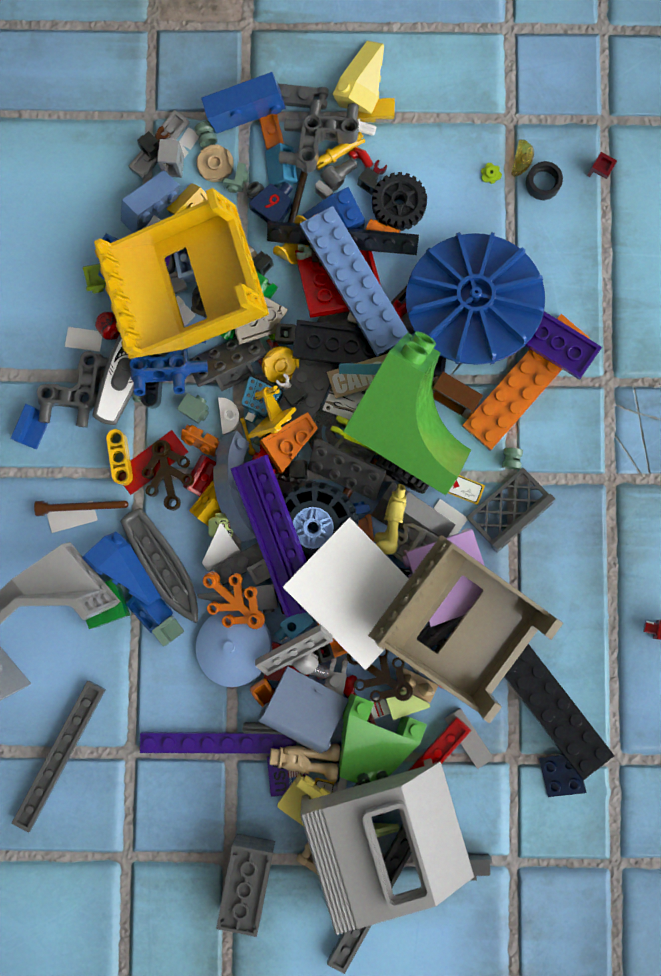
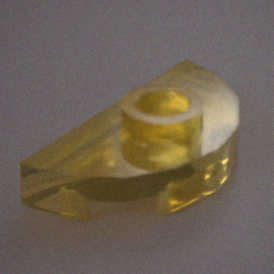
M519 139L511 172L514 177L524 173L534 158V148L526 140Z

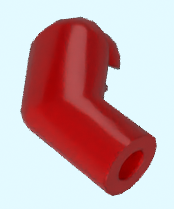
M354 147L353 150L349 151V157H352L354 160L360 159L365 168H370L374 165L366 150Z
M350 675L346 678L343 693L347 699L350 694L356 695L354 692V682L358 678L355 675Z

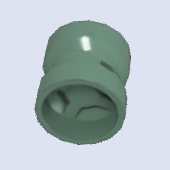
M209 121L200 122L194 127L196 134L199 136L198 140L201 147L217 143L216 134L213 133L214 128Z
M504 448L505 460L502 461V468L520 470L522 466L520 457L523 456V450Z

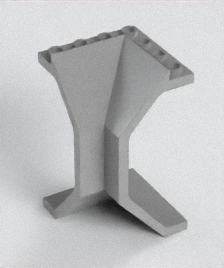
M69 542L61 544L11 579L0 590V624L20 606L67 605L72 607L82 620H85L115 607L121 601L100 576L82 559L83 556L72 543ZM0 647L1 701L24 689L31 683Z

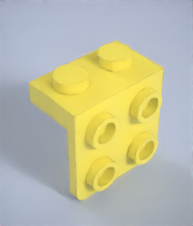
M299 773L281 797L277 806L281 811L304 826L300 815L302 796L308 794L311 799L331 793L324 787L319 788L315 785V781L306 775L304 777Z

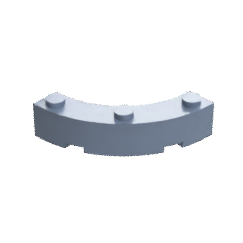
M234 431L222 436L215 454L217 460L216 466L213 468V479L222 514H226L232 531L244 542L255 539L256 536L231 468L244 464L246 450L250 443L238 431Z

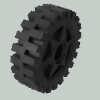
M398 172L397 175L390 173L389 177L387 175L384 176L383 180H380L377 186H375L372 195V211L375 214L376 220H379V223L386 226L389 225L395 229H400V231L417 225L422 219L427 206L425 187H422V182L420 180L417 181L415 176L410 177L409 173L402 175V172ZM401 199L404 203L397 204L395 200Z
M381 455L375 463L376 466L386 470V475L413 491L424 494L429 487L428 484Z

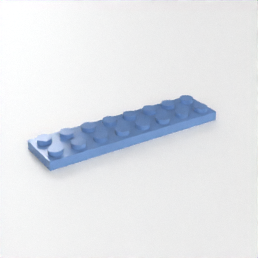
M332 206L300 223L301 230L376 356L392 349L408 331L335 208Z

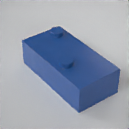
M273 72L201 98L207 119L217 134L270 114H278L286 109L280 87Z

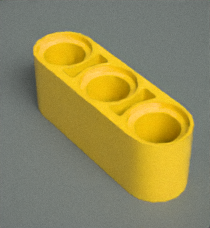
M113 429L106 436L112 479L114 482L126 486L133 479L128 440L123 432ZM115 435H121L120 442L113 443ZM119 453H123V460L116 462V456ZM126 472V479L119 481V474Z

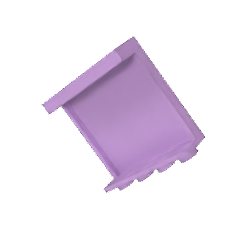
M467 528L461 530V533L446 537L450 542L484 565L473 529ZM435 542L409 551H403L405 555L402 557L403 563L406 568L409 567L411 573L408 575V578L411 577ZM461 576L428 621V624L432 627L465 615L482 592V588L465 576Z

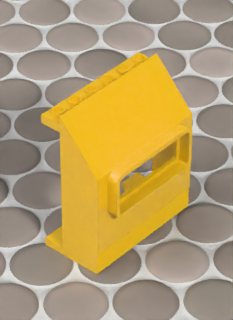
M214 188L205 191L208 200L117 241L109 243L101 238L94 241L95 254L101 265L100 272L105 279V289L112 303L111 310L115 314L117 320L116 327L122 337L121 344L129 359L184 350L269 315L236 205ZM185 248L188 252L207 315L206 319L187 327L184 326L165 262L167 256Z

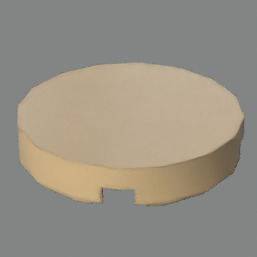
M218 144L204 147L197 157V169L200 175L210 182H221L224 178L227 179L234 168L233 157L230 151Z

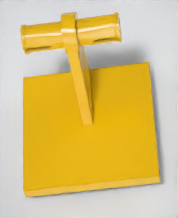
M278 386L265 387L262 391L255 393L257 400L264 398L268 416L248 434L249 438L256 436L261 438L270 432L272 434L277 433L282 429V424L291 420V415L296 411V408L281 410L273 396L279 393Z

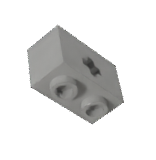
M173 138L160 139L158 163L161 171L165 170L171 177L182 178L184 154L179 141Z

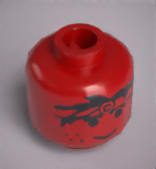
M102 312L98 315L95 327L104 339L115 340L120 334L116 327L117 320L113 312Z

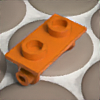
M187 424L185 429H182L181 440L189 446L200 449L202 453L214 457L220 442L218 441L219 438L209 433H206L203 438L201 437L204 432L203 430L194 425L190 426Z

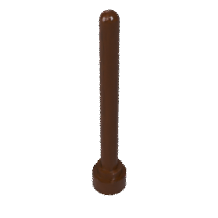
M35 501L34 511L36 516H45L49 512L127 508L129 503L127 501L48 504V502L45 503L44 501Z

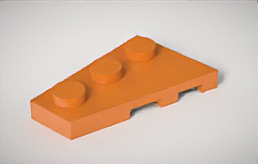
M307 412L283 426L277 433H271L259 442L281 474L318 427Z

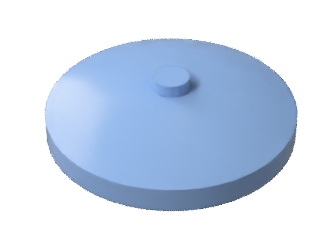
M219 611L215 615L210 616L199 631L196 641L198 663L204 674L219 685L226 687L245 686L263 674L255 666V659L272 651L270 632L265 623L259 629H252L247 624H233L229 628L224 627L222 618L227 614L233 616L244 615L240 611ZM252 617V620L257 623V619ZM226 618V621L231 624L230 619Z

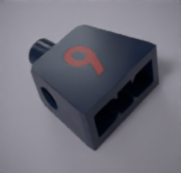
M284 182L279 189L273 184H269L249 202L250 210L267 223L268 221L284 222L292 207V199L288 195L293 188L287 182Z

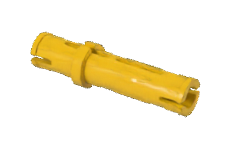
M358 132V139L353 144L341 143L332 149H327L326 153L319 156L316 169L319 171L326 165L335 163L336 159L353 150L354 147L365 143V139H362L364 137L362 133Z

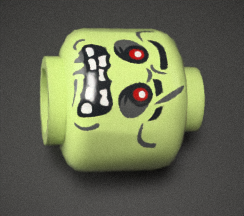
M215 513V517L209 519L208 534L210 537H214L219 524L224 526L231 537L233 536V531L229 525L230 522L225 513Z

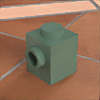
M189 393L186 394L177 408L179 412L198 424L201 420L204 421L209 414V411H207L209 407L205 404L207 401L198 395L195 398Z

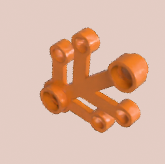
M211 571L204 575V586L209 589L213 588L229 602H211L207 606L208 613L215 615L219 611H240L244 615L233 616L227 614L222 618L224 627L229 628L233 624H247L252 629H259L264 625L265 616L263 612L258 610L257 589L255 587L249 586L244 590L245 598L249 599V608L244 604L241 586L242 576L240 574L234 573L229 577V583L233 586L234 595L220 584L218 573ZM233 577L238 579V583L234 582ZM208 578L212 580V584L208 582ZM248 590L253 592V596L249 595ZM212 605L216 607V611L212 609ZM252 617L257 619V623L252 620ZM226 618L230 619L231 624L226 621Z

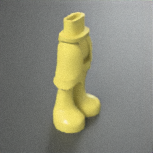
M402 484L397 485L396 491L392 492L384 518V520H388L386 531L377 532L374 536L376 545L384 554L388 555L394 554L397 551L398 525L403 523V514L406 507V488Z

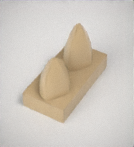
M403 667L405 681L413 687V695L431 703L438 685Z

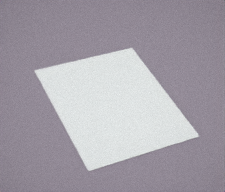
M349 517L283 588L366 670L384 651L377 646L368 634L406 584L408 578Z

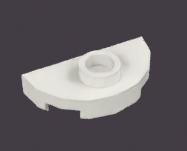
M218 397L222 435L224 436L236 428L239 423L240 414L237 406L231 400Z

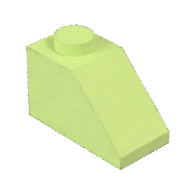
M401 689L400 693L405 695L407 691ZM412 695L407 701H400L396 697L386 698L393 720L430 708L428 701Z

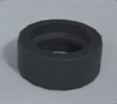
M538 162L531 168L526 177V189L535 199H551L562 186L563 174L560 168L552 162ZM541 171L551 174L555 179L554 187L547 191L536 187L533 182L535 174Z

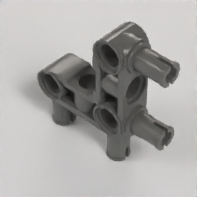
M312 100L310 112L306 118L302 120L285 118L284 131L301 132V138L297 153L280 151L279 164L295 165L297 168H301L303 172L311 173L316 169L318 163V146L321 141H337V143L342 144L355 143L358 139L359 122L357 120L359 106L355 103L348 104L346 117L320 115L321 101Z
M86 351L80 357L78 384L73 386V388L61 387L58 384H43L37 389L38 403L40 405L38 421L50 423L51 411L54 406L71 407L78 409L76 426L87 428L89 412L94 408L98 395L101 370L105 369L109 358L92 351ZM89 358H95L92 365H87ZM51 390V396L45 398V392ZM89 394V400L82 403V397Z

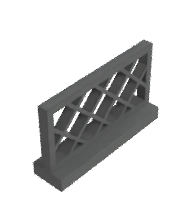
M522 468L466 518L498 553L555 502V498ZM523 474L528 479V486H517V478ZM506 488L514 489V499L502 498L503 490ZM516 489H528L527 499H516ZM530 489L539 490L543 496L538 500L530 499ZM491 501H500V511H488V504ZM502 501L514 502L513 512L502 511ZM516 502H527V510L525 512H516ZM477 513L486 514L485 524L476 523L473 517ZM488 514H499V524H488ZM502 514L513 515V522L510 525H501ZM487 527H498L499 535L492 540L487 534Z

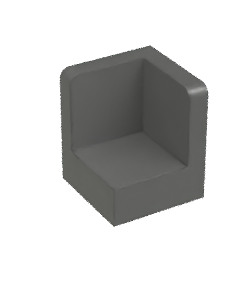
M489 854L468 855L474 875L470 881H477V876L490 875L492 858Z

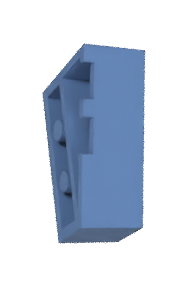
M163 170L122 199L121 222L132 233L145 228L154 215L158 216L170 203L178 198L180 185Z

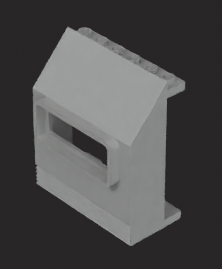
M430 758L423 760L424 767L311 799L308 794L302 796L300 815L335 935L435 907L474 877L441 762L433 764ZM399 809L421 887L394 895L371 817Z

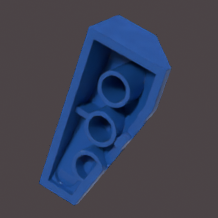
M116 531L104 536L82 557L95 572L100 575L102 573L108 575L113 579L112 583L116 585L119 583L128 588V593L143 603L150 605L160 599V594L132 547Z

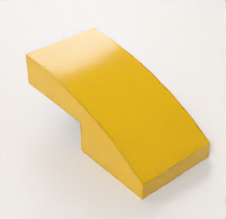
M395 98L378 99L372 114L358 111L357 120L360 118L361 122H375L376 119H394Z

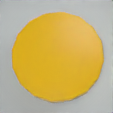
M279 346L267 352L262 361V372L269 381L276 383V380H278L280 383H285L286 379L283 374L288 375L289 380H291L296 367L299 368V359H292L293 350L288 347Z

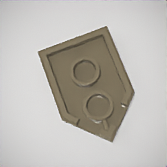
M264 296L269 315L234 329L239 345L276 333L277 323L281 322L288 309Z

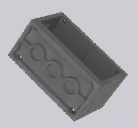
M236 834L232 844L216 929L257 937L275 841Z

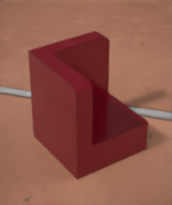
M600 152L587 176L590 177L594 172L607 179L617 160Z

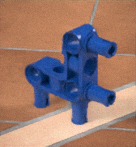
M188 348L169 352L165 357H136L131 359L129 363L130 378L133 381L134 395L136 396L145 395V382L173 381L174 393L183 394L185 392V379L187 376L191 375V373L208 372L207 360L190 361L188 359Z

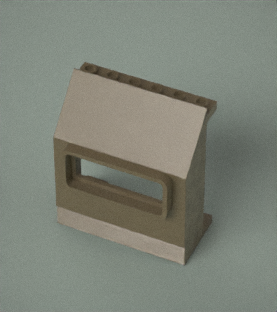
M440 535L368 636L375 641L378 647L383 650L387 649L473 708L485 721L491 723L502 708L492 696V692L538 630L552 640L563 625V622ZM465 576L482 588V592L440 650L435 653L416 638L460 577Z

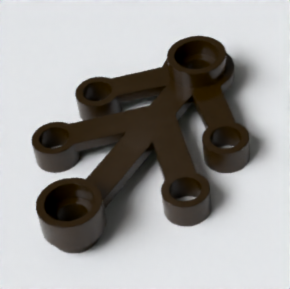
M158 440L152 445L153 456L142 470V476L146 479L154 477L151 484L146 487L145 492L150 497L157 496L159 493L158 486L164 479L167 492L164 506L171 511L179 509L181 500L175 495L172 476L181 480L186 486H191L194 483V477L170 466L168 458L176 461L181 468L189 467L190 460L186 456H180L171 451V446L167 441ZM164 447V451L160 453V448ZM186 459V463L181 465V461ZM160 460L161 467L155 475L154 468ZM150 470V475L146 476V472ZM190 477V481L185 483V479ZM154 488V492L150 494V489ZM176 500V505L172 507V501Z
M385 649V655L378 656L381 670L372 664L366 669L377 678L357 679L354 682V687L358 691H364L368 687L387 684L393 689L382 692L374 690L370 693V699L373 702L378 703L382 699L396 697L400 701H407L413 695V687L405 681L403 670L405 662L399 657L393 659L392 665L396 669L397 681H395L390 676L387 659L389 651ZM347 653V661L350 664L360 665L357 661H353V657ZM397 660L402 662L400 667L395 666ZM360 681H362L364 684V686L361 689L357 687V684ZM401 688L407 689V693L405 695H401ZM374 693H379L380 697L378 700L373 699Z

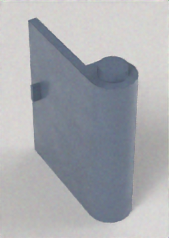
M287 666L269 703H266L260 711L258 721L321 754L329 749L331 745L330 739L349 699Z

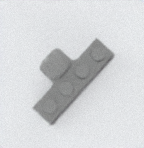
M320 624L255 659V666L267 676L287 665H292L301 674H311L319 664L318 656L313 651L332 642V635Z

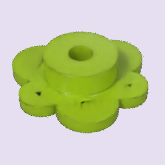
M487 163L485 168L481 169L482 181L494 184L496 180H500L502 177L499 171L500 167Z

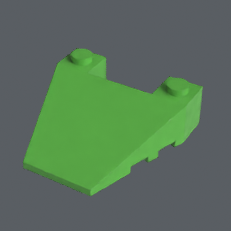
M350 694L342 717L343 731L341 733L342 750H340L339 777L357 783V777L361 773L368 774L370 782L377 780L376 775L380 771H386L388 776H390L421 743L427 724L404 716L400 719L396 733H393L367 722L374 702Z

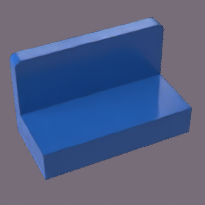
M25 404L10 439L37 449L48 423L38 421L40 410Z
M132 596L126 603L127 607L150 633L173 614L172 610L161 598L147 605Z

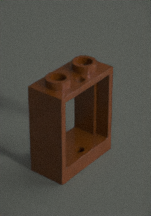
M442 372L440 377L436 375L433 380L434 400L466 419L472 415L483 397L479 392L445 372Z

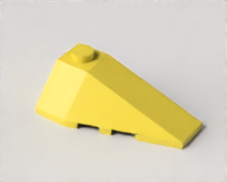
M366 41L344 71L333 92L339 107L348 109V104L355 103L359 106L358 111L372 114L379 98L378 88L381 81L380 69L383 61V43Z

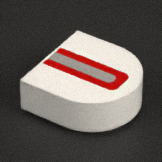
M385 699L378 703L374 702L370 713L372 720L391 714Z

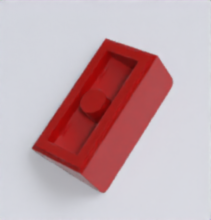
M201 455L190 473L194 477V483L191 486L183 485V487L200 497L213 481V468L216 466V462L205 455ZM190 477L187 478L185 483L190 481Z

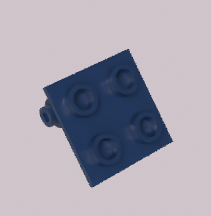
M564 755L539 758L548 797L587 793L584 780L580 778Z

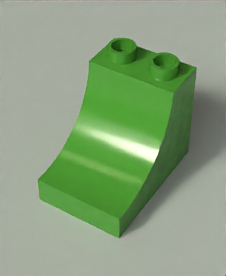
M416 331L414 335L407 332L387 354L343 432L446 496L457 480L471 449L463 445L449 432L435 406L432 390L433 375L437 360L441 354L434 349L436 342L422 332Z

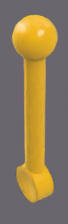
M244 417L240 418L246 439L250 443L248 453L253 456L256 450L252 447L251 440L248 437L249 433Z

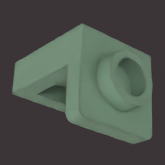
M238 162L235 180L223 179V185L227 191L237 193V191L243 192L244 184L248 183L249 171H247L246 164Z

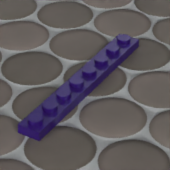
M240 732L140 733V753L270 754L271 748L279 749L283 747L284 749L287 746H297V741L285 735L246 734Z

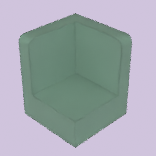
M171 616L153 629L152 632L164 647L180 636L184 629L175 617Z

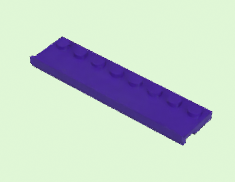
M268 455L231 468L286 618L307 612L283 588L307 560Z

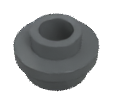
M257 181L249 184L246 188L247 196L253 199L264 189V186Z

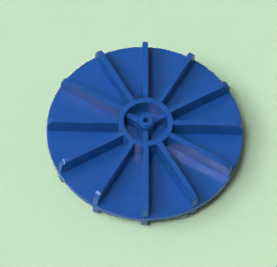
M459 232L456 233V236L441 241L432 248H428L415 265L406 289L407 314L415 332H422L436 342L434 349L441 353L440 356L454 361L458 365L459 363L473 365L490 363L491 365L522 349L537 331L545 308L543 277L540 275L536 265L525 253L526 250L523 247L519 248L513 243L495 236L493 232L490 235L479 233L461 235Z

